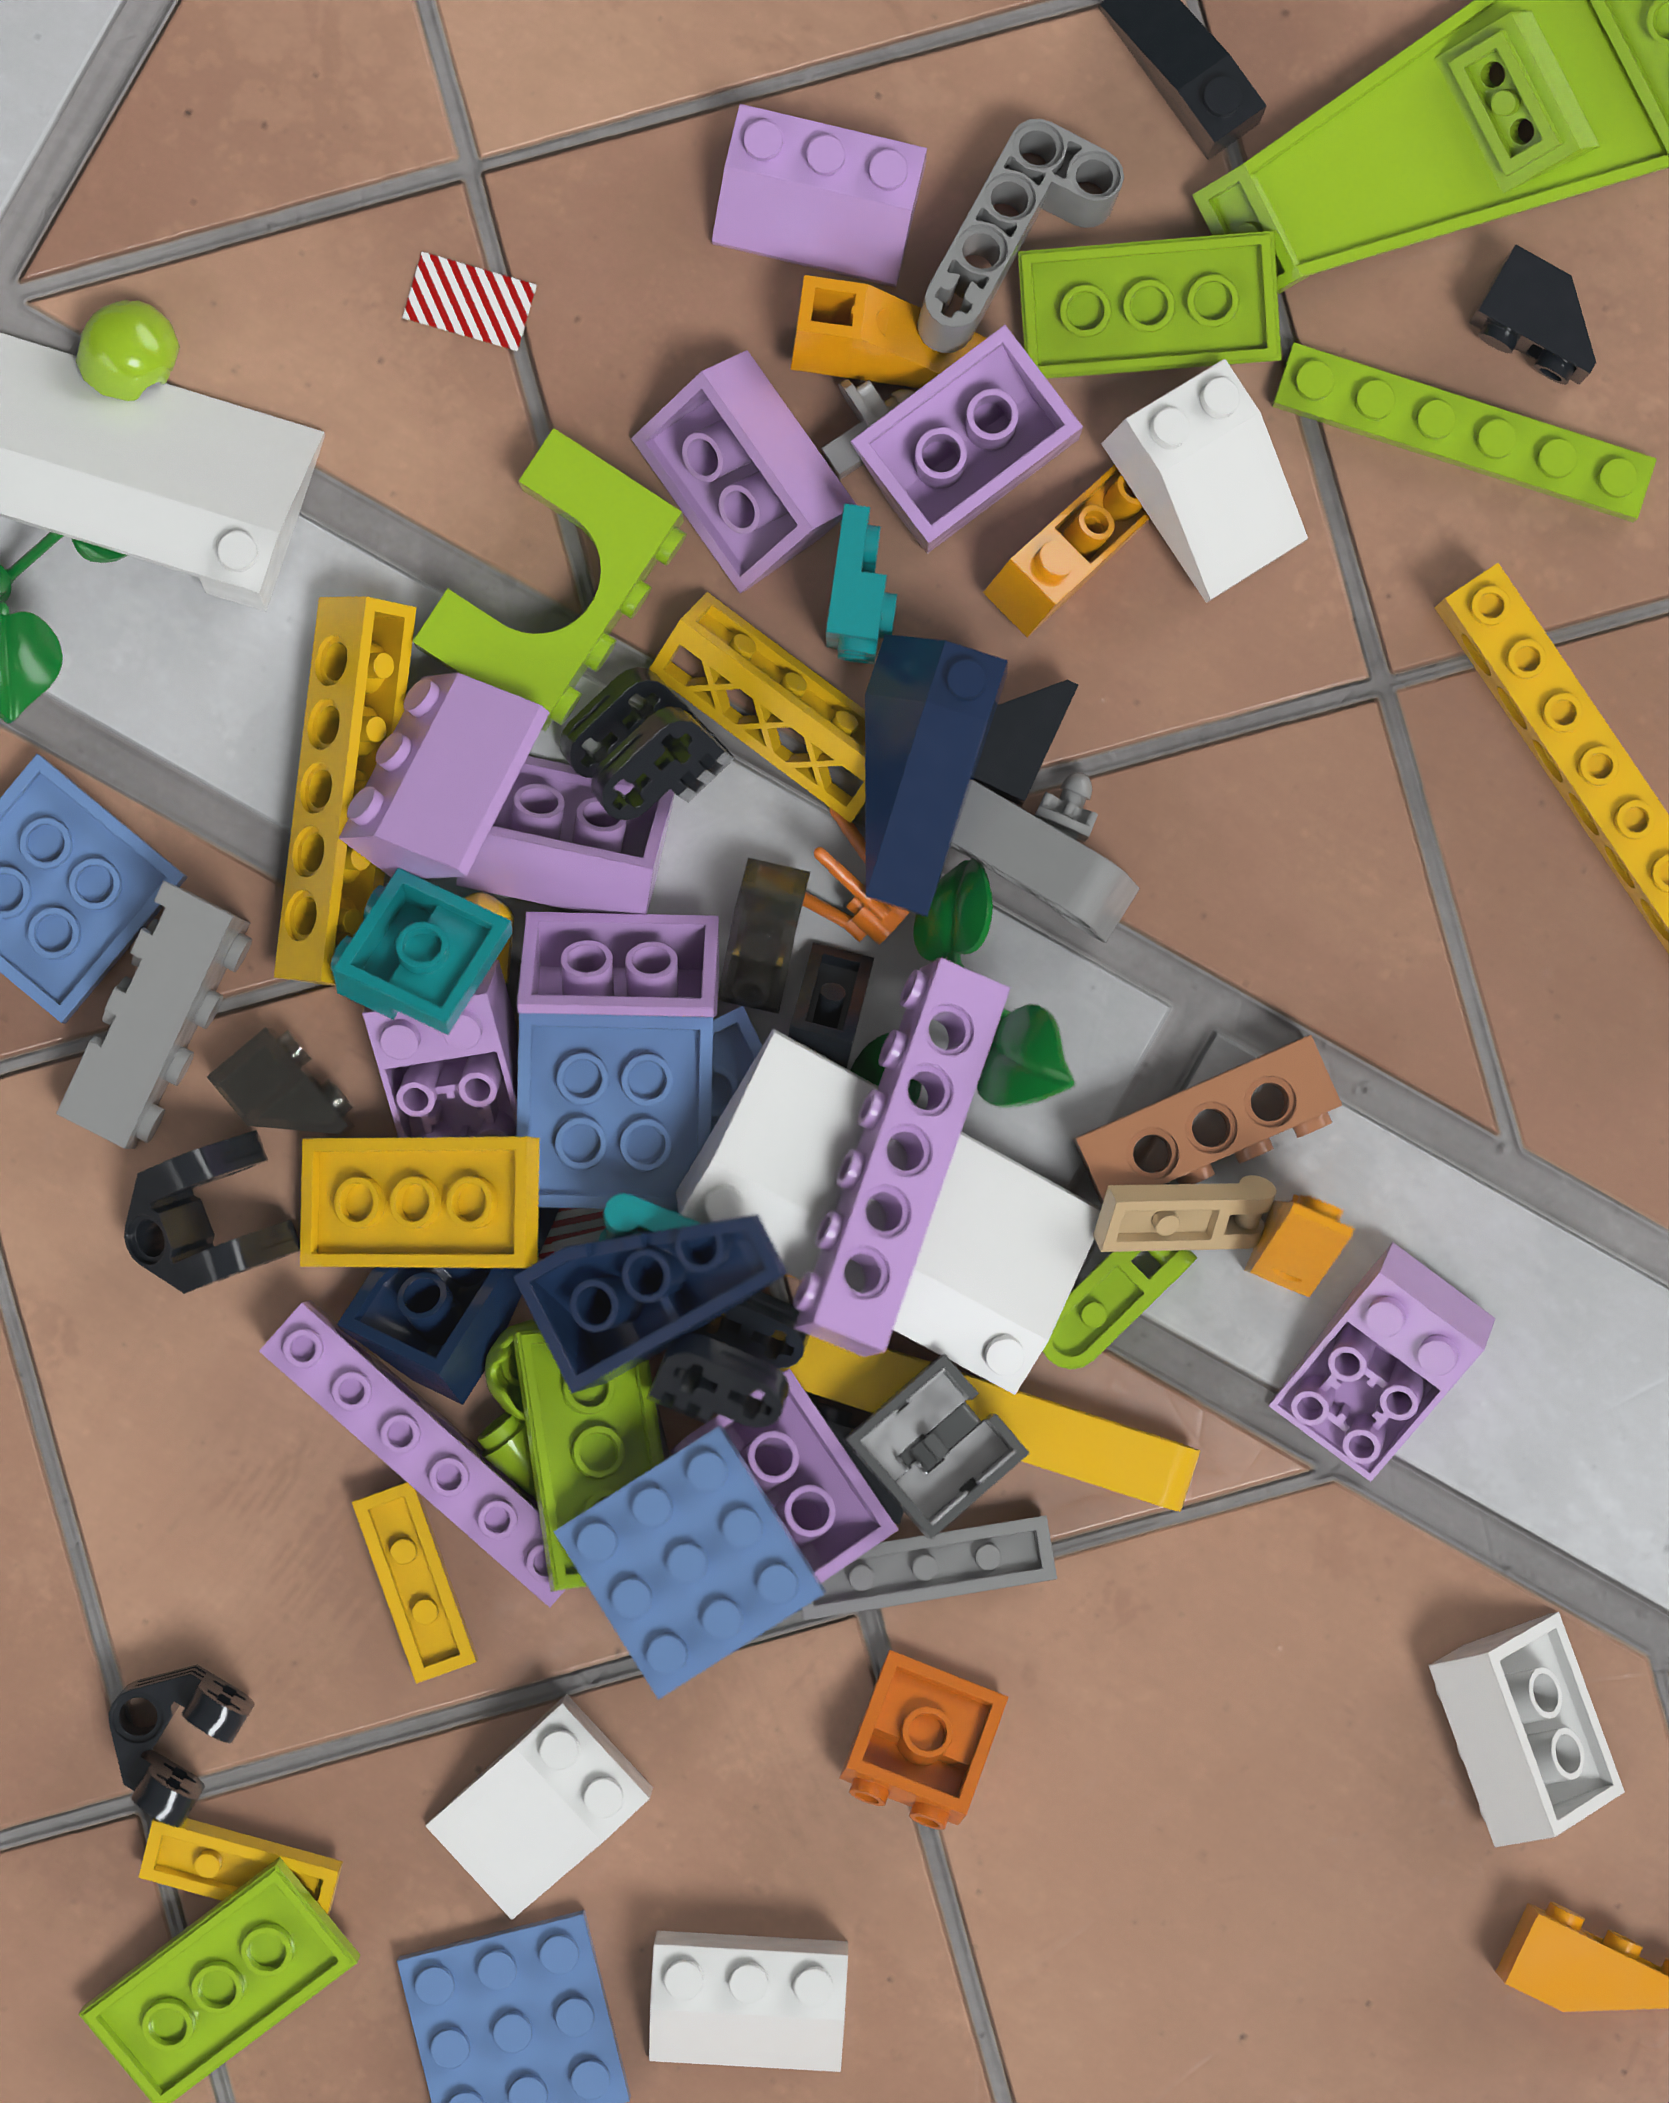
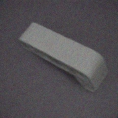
M1029 119L1019 124L1010 136L927 288L917 321L918 334L923 343L932 350L941 353L956 352L968 344L1042 209L1082 228L1096 227L1104 223L1111 215L1124 180L1123 167L1118 159L1107 150L1050 121ZM1022 154H1037L1047 164H1030L1023 159ZM1078 183H1093L1103 193L1095 195L1086 193L1079 187ZM993 205H1010L1017 210L1019 215L1013 217L1001 215L994 209ZM968 255L982 256L989 261L991 267L983 269L973 267L964 257ZM955 293L963 299L960 310L956 311L952 318L946 317L944 314L950 306Z
M972 781L951 847L969 858L978 860L987 869L1050 905L1061 917L1077 928L1106 943L1140 890L1136 883L1125 871L1102 855L976 781Z

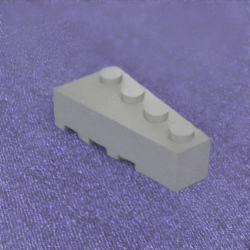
M164 880L154 902L165 907L160 920L154 919L147 929L143 928L140 930L130 952L133 954L132 965L138 967L134 977L131 979L125 976L114 987L105 1006L102 1022L110 1025V1028L105 1037L95 1034L89 1041L56 1113L124 1149H135L139 1140L148 1143L156 1133L165 1113V1109L158 1106L169 1083L178 1086L185 1076L194 1057V1052L187 1049L188 1044L198 1026L207 1029L213 1021L223 1000V995L216 992L227 969L233 972L239 969L252 943V938L245 935L250 922Z

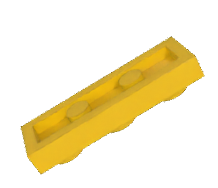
M406 1481L352 1501L415 1683L417 1684L476 1663L478 1656L420 1493Z
M153 1818L138 1878L222 1901L280 1857L329 1916L343 1861L186 1818L182 1827L179 1828Z

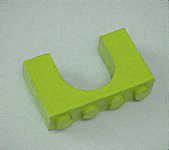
M555 428L552 429L518 482L525 493L580 528L597 548L601 574L597 592L590 606L578 619L564 628L548 633H524L505 626L447 588L412 641L419 650L454 673H461L542 705L550 712L541 729L546 732L552 721L562 725L568 719L582 693L574 689L588 667L597 672L605 663L617 642L616 639L610 636L617 622L623 614L630 619L637 614L652 589L644 581L658 561L665 566L671 562L687 536L685 532L679 529L684 522L682 511Z

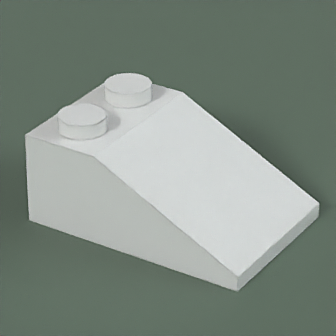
M1223 359L1124 419L1101 443L1206 603L1308 539L1261 412L1226 359Z
M566 1694L425 1826L512 1920L602 1844L650 1799L653 1787Z

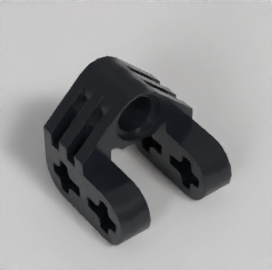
M642 667L627 669L614 678L568 722L559 740L560 750L576 773L586 778H592V793L607 814L619 820H630L639 817L648 811L670 789L678 797L689 803L735 759L718 738L656 673ZM635 694L645 698L647 701L640 710L631 706L628 702ZM589 738L599 742L601 745L599 750L593 754L582 747L583 743ZM622 779L633 785L631 791L626 795L618 790L616 791L614 788L617 782Z
M251 1131L189 1151L137 1174L125 1224L124 1239L126 1248L139 1265L183 1294L300 1251V1240L292 1220H287L214 1246L215 1234L202 1200L195 1196L192 1190L268 1161L258 1131Z
M759 1291L693 1333L684 1334L676 1338L664 1354L646 1399L704 1424L710 1421L713 1412L753 1428H764L776 1423L781 1417L790 1389L787 1377L778 1368H788L797 1364L803 1357L810 1337L809 1334L794 1329L800 1310L794 1308L789 1303ZM775 1330H779L787 1334L784 1337L783 1341L777 1340L771 1336L774 1334ZM753 1389L765 1394L761 1400L750 1396Z
M199 1665L147 1677L128 1684L114 1700L109 1711V1726L123 1785L134 1791L131 1796L132 1801L150 1816L177 1828L182 1827L205 1788L204 1783L194 1774L153 1750L179 1705L184 1707L182 1716L194 1727L217 1740L229 1744L234 1741L255 1705L254 1701L245 1693ZM132 1698L149 1700L157 1710L158 1720L156 1724L144 1728L133 1725L125 1714L126 1702Z

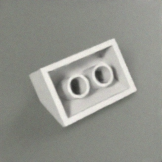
M1559 1612L1547 1614L1465 1644L1428 1665L1435 1682L1437 1695L1443 1704L1457 1743L1459 1755L1465 1764L1479 1803L1480 1813L1486 1822L1494 1847L1556 1837L1625 1793Z
M657 1931L653 1949L649 2061L841 2072L848 1941Z

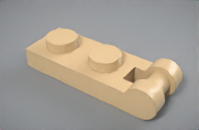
M1255 1175L1244 1176L1239 1183L1108 1185L1093 1237L1101 1252L1255 1248L1265 1227L1261 1216L1270 1211L1277 1192L1276 1187L1266 1178Z

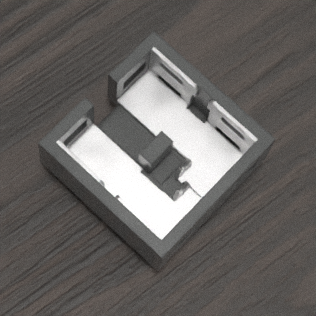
M945 1354L936 1357L842 1439L924 1536L929 1539L934 1538L1030 1454L997 1414H989L981 1421L965 1401L972 1400L979 1393Z

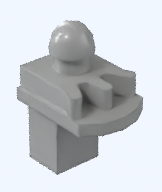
M848 379L838 384L844 399L860 421L859 424L822 448L823 457L839 480L864 465L851 444V440L915 393L914 391L900 389L893 392L891 398L883 402L870 380L857 388Z
M1077 772L1069 775L1062 783L1060 788L1063 791L1060 798L1047 792L1044 793L1034 816L1074 840L1079 839L1086 842L1098 814L1083 809L1086 800L1091 798L1092 783L1084 773Z

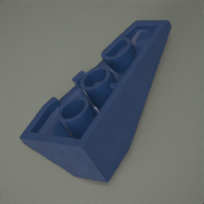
M884 635L865 692L866 898L928 917L1007 677L1008 660L945 640Z
M539 1207L538 1257L560 1208ZM375 1267L362 1284L337 1325L346 1334L412 1381L464 1405L485 1371V1361L489 1350L501 1332L508 1327L522 1293L513 1276L527 1268Z
M755 1214L567 1246L513 1277L571 1393L606 1384L670 1347L676 1338L684 1334L693 1333L787 1275L788 1272L759 1215Z

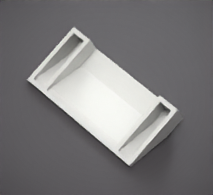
M0 333V516L197 576L202 583L205 593L266 612L325 438V433L166 383L162 385L157 382L147 387L139 399L135 401H125L105 396L83 380L76 363L77 356Z
M773 1029L675 1192L679 1214L699 1223L758 1214L788 1274L802 1280L808 1271L814 1272L821 1252V1248L815 1246L819 1226L827 1212L830 1210L835 1211L843 1189L837 1186V1176L841 1164L851 1149H857L864 1127L858 1125L861 1107L868 1093L872 1089L878 1090L879 1086ZM961 1132L893 1330L939 1355L945 1354L952 1362L1015 1395L1050 1339L1094 1241L1093 1233L1101 1208ZM890 1139L887 1144V1157L895 1168L904 1170L907 1164L906 1150L900 1142ZM869 1199L865 1208L866 1219L874 1229L882 1232L886 1225L885 1210L879 1202ZM849 1259L844 1267V1278L852 1290L860 1293L865 1285V1273L857 1262Z

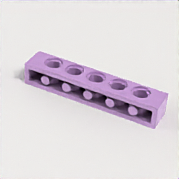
M939 958L920 968L919 971L914 970L908 977L900 997V1005L905 1007L906 1010L899 1030L894 1029L890 1032L880 1053L879 1065L885 1067L878 1090L872 1089L868 1093L858 1116V1125L864 1127L856 1150L851 1149L847 1153L838 1172L837 1186L843 1188L835 1211L830 1210L827 1212L816 1235L815 1246L821 1248L814 1272L808 1271L804 1275L796 1291L794 1308L800 1310L794 1329L863 1357L885 1352L1010 987L943 958ZM931 1020L938 1021L947 1030L949 1043L946 1050L940 1049L932 1042L929 1036ZM911 1079L920 1082L927 1091L928 1104L925 1110L917 1108L908 1096V1084ZM890 1139L900 1142L906 1150L907 1164L904 1170L895 1168L887 1157V1144ZM869 1199L879 1202L885 1210L886 1225L882 1232L874 1229L866 1219L865 1208ZM849 1259L857 1262L865 1273V1285L860 1293L852 1290L844 1278V1267Z
M312 1300L302 1302L259 1352L550 1608L565 1590L550 1591L538 1504L534 1497L526 1493L482 1457L483 1451L363 1345L338 1327L337 1322Z

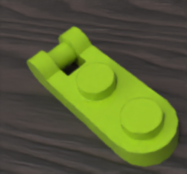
M1191 1250L1148 1251L1160 1266L1147 1278L1131 1262L1141 1251L1110 1252L1071 1290L1050 1339L1043 1349L1044 1355L1049 1361L1061 1368L1077 1369L1085 1367L1094 1361L1194 1263L1197 1256Z

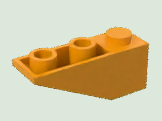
M804 275L791 370L921 388L987 337L975 332L968 344L956 352L941 353L932 350L923 343L918 334L917 321L921 311L920 307L869 284Z
M1115 464L1020 549L983 591V594L1027 638L1066 603L1150 520V517Z
M1294 1194L1291 1202L1273 1201L1264 1222L1265 1227L1258 1245L1253 1248L1244 1271L1302 1296L1310 1297L1352 1237L1355 1228L1340 1222L1344 1210L1309 1195L1306 1197Z
M1551 1901L1546 1911L1530 1903L1527 1904L1495 1971L1506 1985L1562 2012L1669 2008V1958L1666 1957L1660 1967L1639 1956L1643 1949V1946L1609 1929L1604 1939L1581 1928L1585 1918Z

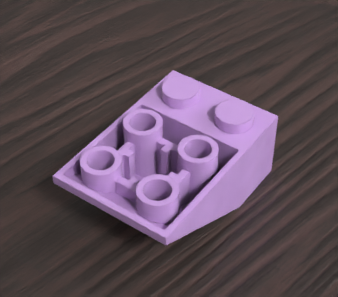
M495 960L449 1035L400 1012L392 1020L367 1007L364 1008L362 1014L398 1138L516 1137L518 1037L515 1017L499 960Z
M1392 1242L1341 1305L1270 1401L1269 1407L1371 1482L1485 1350L1495 1318Z

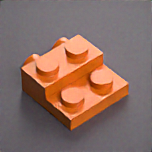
M889 1650L884 1659L866 1711L858 1725L839 1779L852 1783L849 1793L865 1803L885 1806L889 1798L912 1807L909 1817L923 1826L944 1830L947 1822L959 1825L968 1813L1009 1697Z

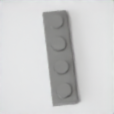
M1047 1515L941 1532L932 1539L926 1538L923 1535L880 1542L821 1583L826 1593L802 1608L803 1620L1056 1580L1057 1574Z

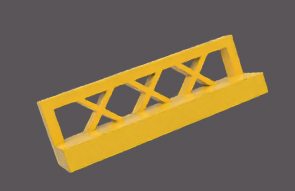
M706 592L679 620L649 670L656 673L668 687L851 823L865 805V709L710 593ZM681 646L702 661L706 677L693 678L671 662ZM740 689L753 699L757 715L743 716L731 707L726 690ZM777 728H792L802 735L808 753L794 754L783 746ZM829 766H843L863 781L854 797H851L832 782Z

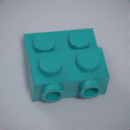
M844 503L826 629V647L837 649V658L840 660L875 664L879 638L883 639L885 634L892 635L897 594L885 592L887 575L875 573L881 526L869 525L870 507Z
M398 868L386 887L380 885L372 892L365 906L364 921L353 937H344L337 946L331 961V970L333 971L336 990L338 994L392 1020L400 1012L449 1035L512 935L511 920Z

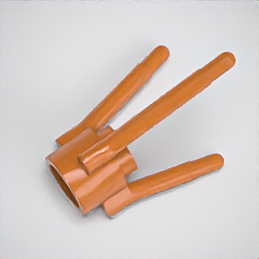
M829 808L831 816L866 865L865 839L853 822L850 823L833 809ZM817 847L814 850V857L854 895L845 906L854 914L853 916L763 868L756 867L752 870V876L756 880L841 926L858 942L868 935L874 942L880 945L910 913L909 911L866 898V883H861L822 847Z

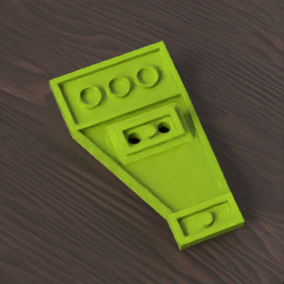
M1473 0L1252 158L1197 191L1192 196L1212 235L1274 231L1279 295L1307 277L1320 272L1668 169L1669 0ZM1496 62L1500 63L1505 70L1504 81L1498 87L1489 78L1490 68ZM1524 119L1529 120L1534 127V135L1528 143L1523 142L1518 135L1519 124Z

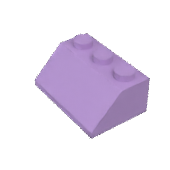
M739 104L724 167L712 244L897 287L926 166L927 148Z
M1004 325L852 439L851 444L890 506L928 554L1078 441L1083 426L1011 331Z
M748 350L701 371L631 438L739 593L748 590L822 538L842 520L844 503L856 505Z
M461 673L423 676L407 693L404 700L405 711L393 734L388 736L379 747L375 758L377 765L365 788L359 791L352 799L347 810L349 819L339 839L391 878L398 868L419 878L467 877L550 712L540 704Z
M528 756L467 877H457L456 886L583 913L647 914L656 884L675 793L670 789L648 811L637 818L630 820L615 819L607 814L592 793V778H586L576 773L569 764ZM622 779L617 782L614 788L616 791L618 790L626 795L631 791L633 785Z
M526 912L517 1002L518 1013L717 1016L719 916Z
M789 1368L783 1372L790 1386L789 1394L781 1417L776 1423L764 1428H753L718 1415L685 1437L670 1451L674 1455L722 1425L822 1583L899 1529ZM759 1390L750 1394L753 1398L760 1400L765 1395Z

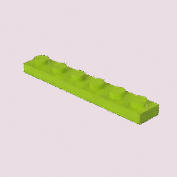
M1293 342L1272 407L1630 522H1635L1639 517L1657 458L1295 342Z

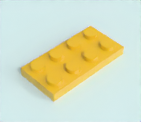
M540 1138L302 1139L300 1267H531L538 1263Z

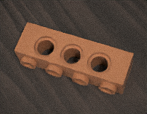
M1308 1035L1075 1137L1073 1141L1102 1205L1108 1185H1163L1175 1179L1178 1184H1196L1215 1175L1211 1165L1215 1161L1235 1154L1240 1164L1274 1149L1270 1137L1292 1127L1297 1138L1331 1124L1332 1120L1328 1112L1342 1106V1103L1312 1035ZM1262 1084H1271L1277 1087L1284 1098V1107L1281 1114L1271 1121H1265L1257 1117L1251 1107L1252 1094ZM1205 1109L1218 1112L1226 1124L1224 1138L1220 1143L1212 1147L1200 1144L1192 1132L1194 1118ZM1147 1135H1154L1160 1138L1168 1150L1165 1165L1153 1173L1141 1170L1136 1165L1133 1157L1136 1143Z

